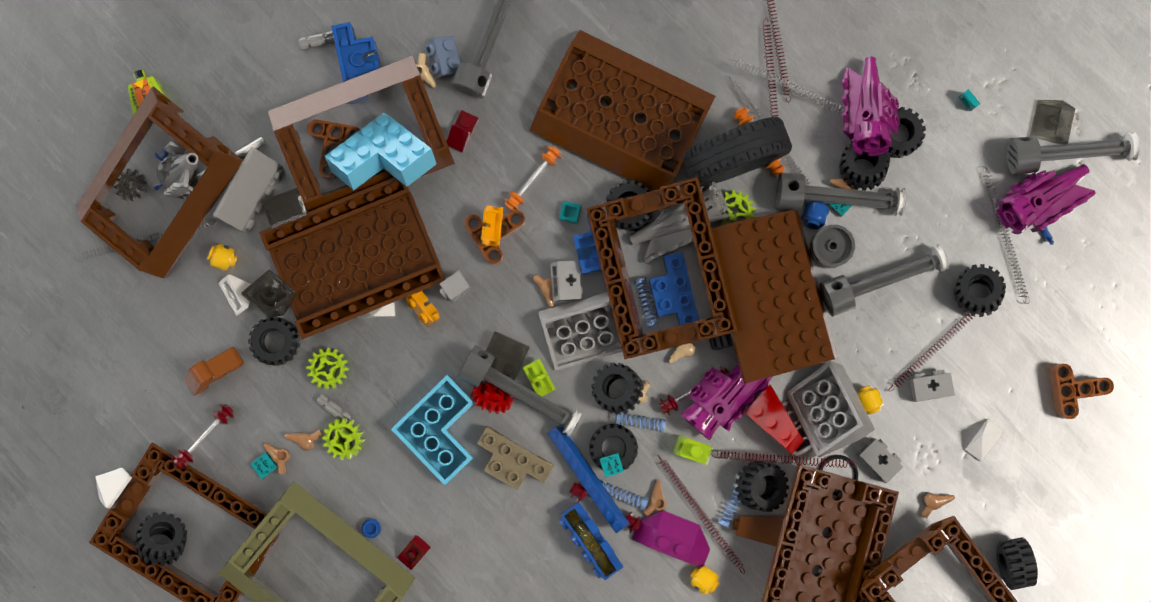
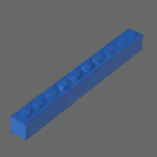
M558 425L547 434L615 533L620 532L629 525V522L567 433H563V426Z

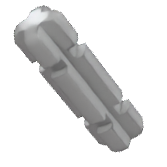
M326 32L325 35L322 33L309 36L308 39L306 37L300 38L299 46L301 49H307L309 46L316 47L324 45L326 42L333 43L335 42L333 32Z
M323 394L319 396L316 402L320 406H324V409L336 418L338 417L341 422L344 417H347V422L350 420L351 416L347 412H343V409L332 400L329 401V398Z

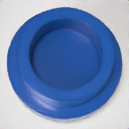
M368 519L362 524V533L367 538H375L381 532V525L376 519Z

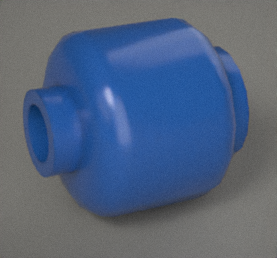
M808 202L805 205L802 220L807 227L819 229L826 224L829 208L825 205V202Z

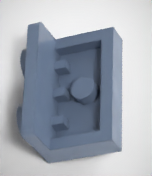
M454 36L431 39L426 43V53L430 59V70L434 79L455 75L460 60Z

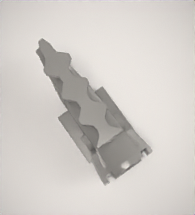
M173 140V142L170 141L164 147V151L173 153V155L165 157L159 163L157 177L162 186L167 189V191H164V195L183 199V197H186L187 194L193 191L191 186L196 180L199 158L197 154L190 153L176 140Z
M711 182L702 188L710 224L730 217V214L725 212L728 210V206L721 190L716 191L714 188L717 186L715 182ZM684 203L662 209L659 217L629 235L633 245L651 240L644 257L645 263L694 242Z

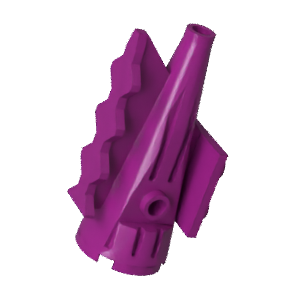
M870 56L865 58L863 77L850 68H845L844 79L842 80L845 92L842 100L845 111L842 113L845 122L843 132L850 140L853 139V150L858 154H862L863 151L868 152V156H876L888 152L889 147H892L890 130L893 134H898L900 121L897 109L899 108V101L891 94L890 89L880 82L876 58Z
M1082 164L1055 177H1052L1057 174L1055 170L1049 172L1043 170L1037 174L1032 173L1028 175L1023 183L1018 182L1010 187L1011 190L1005 194L1007 198L997 203L999 209L996 211L1001 223L1006 228L1010 227L1013 229L1012 233L1017 235L1024 232L1031 224L1033 225V228L1030 229L1032 232L1042 231L1046 226L1058 221L1060 217L1072 212L1077 206L1086 203L1088 199L1096 194L1095 190L1076 184L1090 173L1088 166Z
M739 365L728 374H723L712 367L704 374L703 379L691 389L688 397L695 402L683 411L681 416L708 440L713 437L719 426L729 432L731 424L742 418L744 409L756 400L759 392L764 391L768 387L772 377L744 384Z

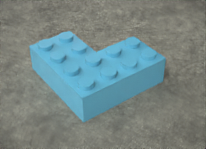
M385 112L325 155L331 172L352 190L358 188L383 168L405 186H409L437 164L432 149Z
M446 375L391 429L444 485L450 482L474 458L448 429L475 402L449 375Z

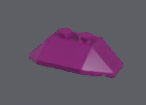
M664 510L639 520L641 524L637 531H634L632 540L684 562L700 567L705 565L710 547L699 524Z

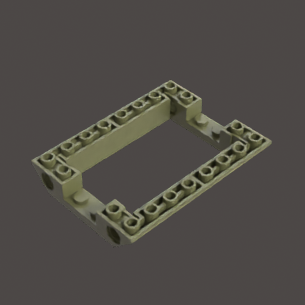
M295 481L218 572L219 575L254 602H287L250 573L248 569L293 514L297 513L386 584L385 588L382 587L375 595L373 602H400L415 579L413 575Z

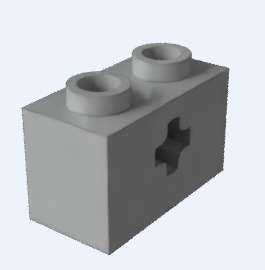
M557 261L550 263L553 301L581 299L583 287L580 284L582 270L579 261Z
M460 271L440 283L442 287L440 292L447 301L450 299L452 302H455L472 290Z
M944 370L933 371V375L926 376L925 373L914 374V378L909 379L913 402L955 396L951 373H945ZM935 383L934 387L928 388V384Z
M871 439L856 455L882 482L888 483L903 468L900 464L901 459L895 453L891 455L887 450L888 446L881 439ZM878 456H884V463H878Z

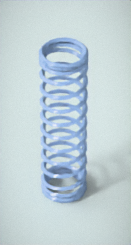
M646 277L634 280L635 285H640L636 289H642L637 292L642 294L638 298H644L640 301V303H645L641 307H647L642 310L647 312L643 316H649L645 318L646 321L652 320L646 323L647 327H651L659 323L655 321L657 318L648 319L656 314H648L655 311V309L646 310L654 306L646 305L651 303L652 300L643 301L651 296L641 297L650 293L649 291L641 292L649 287L639 288L647 284V282L640 283L646 281Z
M621 412V414H617L616 424L620 423L621 418V425H623L626 416V426L628 425L629 418L630 426H632L635 418V428L637 427L638 420L640 418L639 428H641L644 420V429H646L647 422L649 419V430L651 428L652 422L653 430H655L658 421V431L660 430V427L661 432H664L666 420L663 419L661 420L659 425V419H657L655 423V419L652 418L650 423V417H648L646 421L644 416L641 421L640 415L638 416L637 422L636 415H634L632 419V415L630 414L627 420V413L623 417V414Z
M734 495L730 496L736 501L728 499L734 505L726 503L732 509L724 508L729 513L722 512L729 518L720 516L723 520L719 519L718 523L728 528L731 523L726 519L733 520L730 516H735L730 511L737 512L733 507L739 508L735 503H741L736 499L738 497Z
M602 481V484L605 487V489L608 486V493L612 488L610 495L611 497L613 496L616 490L615 499L620 493V501L625 493L623 502L626 501L629 495V504L634 496L632 506L635 504L638 498L636 508H638L640 502L642 501L640 509H645L648 502V498L644 499V497H642L640 499V495H638L635 499V493L632 495V497L631 492L627 494V490H625L622 494V488L618 491V486L614 489V485H611L609 489L610 484L607 483L606 485V481Z

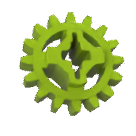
M735 190L731 191V195L727 191L724 193L725 201L734 199V202L731 204L727 203L728 210L725 212L730 214V217H728V220H721L720 226L733 223L738 218H745L744 220L755 218V215L751 214V212L756 210V208L751 207L754 201L747 200L748 194L742 196V191L736 194ZM742 202L746 205L747 210L743 208ZM733 207H737V211L739 212L736 213V215H733V211L730 210L733 209Z
M327 347L326 352L321 348L319 349V355L314 352L313 356L315 358L308 359L312 364L306 367V369L311 370L307 375L308 377H314L311 382H318L317 387L319 388L323 384L325 389H329L330 385L333 388H337L336 383L343 384L342 377H348L344 374L345 371H349V368L345 367L348 360H342L345 355H337V349L332 353L331 348ZM328 355L335 357L338 361H330ZM319 359H320V362H321V363H320L319 367L316 368V364H317V362H318ZM326 364L334 366L330 369V373L322 371L326 368ZM340 369V373L336 378L335 374L337 370ZM324 375L328 381H323L318 376Z
M344 417L341 422L337 418L335 423L330 422L328 424L329 428L324 429L326 435L322 439L327 442L323 444V447H329L327 453L333 452V458L340 455V460H343L345 456L349 460L353 455L356 456L359 453L358 450L364 447L360 444L365 441V438L361 437L364 431L358 430L360 424L353 425V419L347 422V417ZM333 431L335 432L334 438H332ZM355 439V445L352 448V441Z

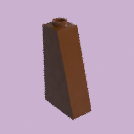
M739 515L738 519H734L732 530H735L734 534L776 547L785 515Z

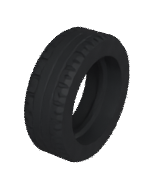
M769 117L711 137L685 151L682 160L689 178L698 177L701 187H705L711 182L719 183L767 165L790 153L792 144L783 120L779 117Z

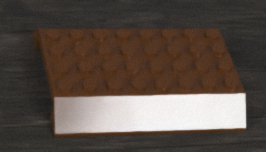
M395 177L259 232L265 249L270 252L297 321H295L302 340L438 285L446 280L409 187L405 186Z
M790 210L712 228L738 330L731 333L744 384L837 359V351L798 211Z

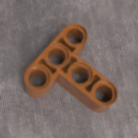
M314 119L309 122L307 130L315 139L324 141L319 172L324 178L333 180L337 177L333 173L325 174V168L328 166L325 155L328 154L330 148L338 147L350 138L352 133L358 132L360 129L356 126ZM315 126H322L320 133H313ZM334 129L341 130L338 137H332Z
M513 210L503 216L502 225L506 227V230L501 234L500 241L524 226L525 216L521 211ZM469 215L465 220V226L491 265L500 264L503 261L501 249L499 246H485L479 243L482 227L485 224L478 215ZM514 215L522 217L519 224L511 222V218ZM473 219L479 221V226L475 229L469 227V222ZM493 251H497L500 254L499 259L496 261H492L489 258L490 253Z
M232 347L206 362L203 360L189 368L183 380L193 396L206 390L213 382L235 371L245 363L236 348Z
M1055 364L1050 369L1055 411L1061 419H1074L1078 416L1079 406L1077 399L1108 395L1114 389L1113 381L1105 377L1074 381L1073 370L1068 364ZM1060 367L1064 369L1063 377H1060L1058 374ZM1101 381H1103L1105 384V389L1103 391H1101L1099 388V384ZM1082 384L1086 386V392L1084 394L1080 391V387ZM1062 387L1067 388V395L1065 397L1061 394ZM1066 406L1070 407V414L1068 416L1064 413Z

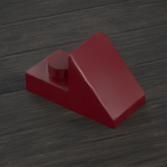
M461 110L455 124L451 126L446 141L448 146L463 153L479 118Z
M415 535L397 558L412 570L431 547L419 536Z

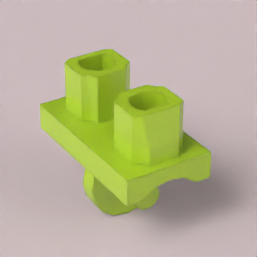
M540 359L523 367L538 395L544 396L556 390Z

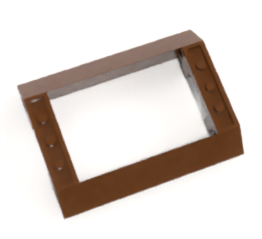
M413 56L268 111L277 141L303 203L309 212L394 178V176L387 170H383L373 175L355 190H352L348 185H344L322 195L318 179L312 172L300 143L301 138L297 129L295 130L293 123L400 82L403 84L426 145L432 149L437 163L422 176L455 164Z
M153 86L76 207L80 222L136 269L164 279L243 163V160L216 137H204L180 117L184 111ZM153 123L190 153L197 154L199 160L207 166L204 174L155 247L147 240L140 242L134 240L113 222L116 214L109 208L101 205Z
M698 177L663 186L658 190L630 198H621L586 208L624 360L738 331ZM684 203L713 317L643 335L615 222Z
M152 442L131 476L134 478L116 507L108 511L89 543L183 602H239L244 593L228 581H225L220 589L221 593L218 594L172 564L168 565L165 563V566L160 567V564L151 566V562L145 563L144 558L140 559L138 557L139 552L135 551V541L123 535L161 472L253 529H256L268 514L191 465L186 464L188 469L182 468L180 470L172 463L173 454ZM281 530L249 567L248 571L254 576L276 543Z
M955 516L930 524L871 570L860 587L870 602H895L887 591L904 581L900 575L927 554L931 553L936 556L944 549L945 545H948L989 602H1017Z

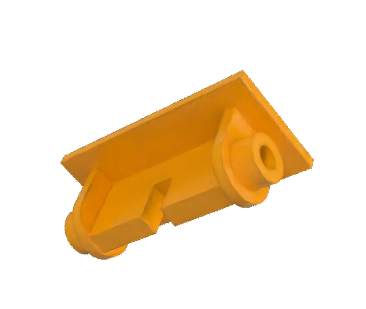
M486 206V209H484L483 223H487V227H482L481 241L485 246H500L503 207Z
M422 291L405 298L409 308L415 310L420 322L426 324L427 327H430L433 322L440 318L438 310L432 303L427 306L424 305L429 299Z

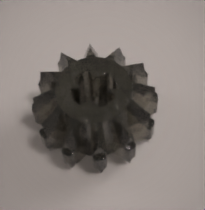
M127 169L126 174L122 172L120 174L121 178L117 179L119 184L114 185V188L119 189L116 193L118 196H122L124 200L130 199L135 201L136 197L142 198L141 191L147 192L143 186L148 185V182L143 181L145 175L139 174L138 170L135 169L132 172L131 169Z

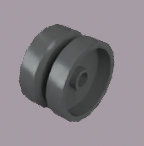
M827 225L821 228L812 236L809 243V253L812 260L818 266L826 269L837 268L847 263L855 251V240L852 233L840 225ZM830 243L835 246V249L830 248Z

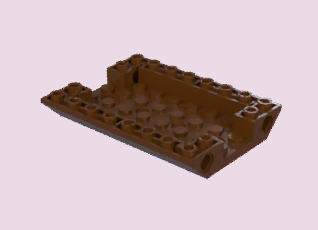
M579 30L572 40L536 112L529 131L630 181L640 182L649 190L655 191L660 189V187L673 184L683 164V153L691 148L716 96ZM573 80L577 83V87L574 90H569L566 87V83ZM608 97L612 103L610 106L604 107L601 105V99ZM643 114L646 117V121L639 124L635 121V116ZM678 131L680 139L677 141L672 140L669 136L670 132Z
M798 464L762 602H870L860 587L869 572L881 563L899 492ZM837 489L839 495L836 499H833L832 494ZM828 527L829 533L826 537H823L822 531ZM815 565H818V573L813 575L812 569Z

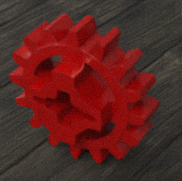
M487 381L485 384L481 382L477 388L474 387L471 393L472 401L476 402L475 405L480 406L481 410L487 409L489 413L494 411L496 414H499L500 411L502 413H505L506 410L509 411L514 400L511 395Z

